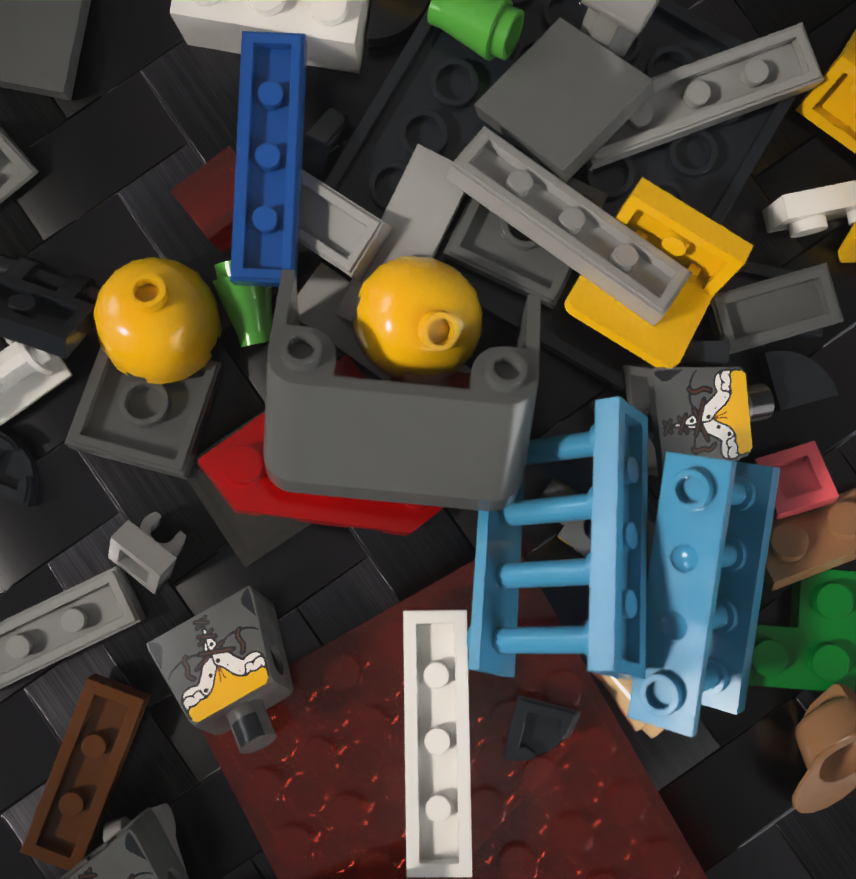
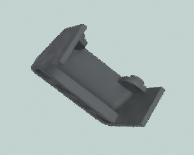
M282 269L267 353L263 454L269 479L278 488L292 493L479 511H498L511 505L517 498L524 480L538 389L541 295L528 294L514 347H493L482 352L476 358L471 370L469 389L335 376L336 350L332 340L316 328L300 326L295 270Z

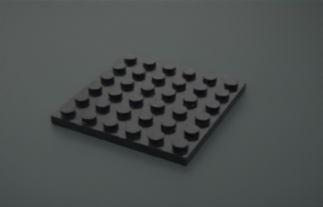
M513 0L514 7L524 10V23L518 43L512 55L506 61L497 57L492 61H487L442 29L430 25L427 20V9L324 184L381 220L418 144L454 161L485 126L523 154L532 158L479 118L474 104L560 17L580 30L588 7L582 4L581 0ZM660 0L625 56L619 57L652 78L745 44V42L672 0ZM797 95L590 171L585 163L572 177L607 193L608 196L602 209L613 217L616 216L643 177L721 225ZM465 194L434 259L456 268L476 290L482 311L485 314L518 332L527 297L443 257L448 241L470 198L468 194ZM572 270L556 306L551 309L541 304L540 346L617 391L622 392L626 389L623 365L641 363L643 359L571 316L566 311L565 300L580 276L578 272Z

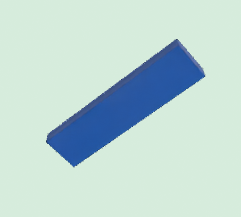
M242 31L230 281L233 285L279 287L282 269L295 270L297 285L307 40L305 34Z

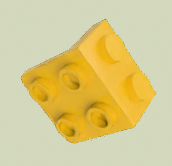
M642 177L614 218L691 271L692 274L665 315L655 326H652L582 275L577 279L564 305L566 311L571 316L654 367L671 369L680 363L713 296L745 264L754 245Z

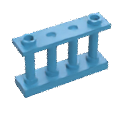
M620 396L595 400V422L589 431L531 439L529 441L526 465L593 457V486L589 489L588 493L524 500V474L519 494L511 505L498 511L478 510L471 625L467 633V648L469 651L468 670L501 677H515L516 654H586L588 657L587 671L617 679L645 680L648 417ZM581 520L592 521L591 552L588 553L586 558L520 562L523 525ZM589 586V620L585 623V626L517 627L519 588Z
M666 452L646 586L645 680L633 679L628 718L685 736L694 737L697 735L701 705L736 715L745 710L781 468Z

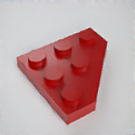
M348 354L336 362L335 376L366 379ZM265 412L198 459V465L235 513L255 516L268 515L297 519L300 522L344 528L349 526L407 536L444 508L292 493L278 488L269 479L264 462Z

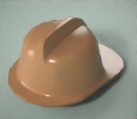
M843 683L833 684L809 706L804 718L796 726V741L807 768L806 774L799 782L792 796V806L800 813H814L825 809L843 799L856 788V694Z

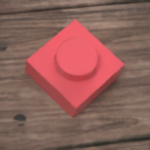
M815 441L756 458L754 464L781 468L773 516L775 521L833 504L839 497Z

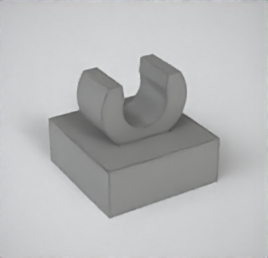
M158 512L147 515L141 522L140 528L127 520L111 536L108 558L154 595L170 579L176 557L180 554L186 539V535L180 531L168 543L156 542L152 538L151 533L160 525L162 516Z

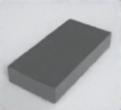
M827 262L715 294L706 309L713 334L729 339V355L844 321Z

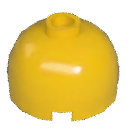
M401 256L384 263L367 278L358 294V297L361 299L357 306V318L354 317L353 331L361 351L382 372L409 383H433L455 374L472 357L481 337L483 311L476 290L456 268L434 258Z
M149 257L134 260L114 271L99 290L93 311L99 343L116 369L127 376L128 372L133 376L145 378L147 383L161 385L185 380L204 368L211 359V350L216 345L218 337L220 339L222 332V323L216 298L198 272L179 261Z

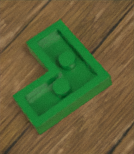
M832 568L792 583L789 624L757 623L748 685L826 691L833 684L843 683L855 693L856 570Z

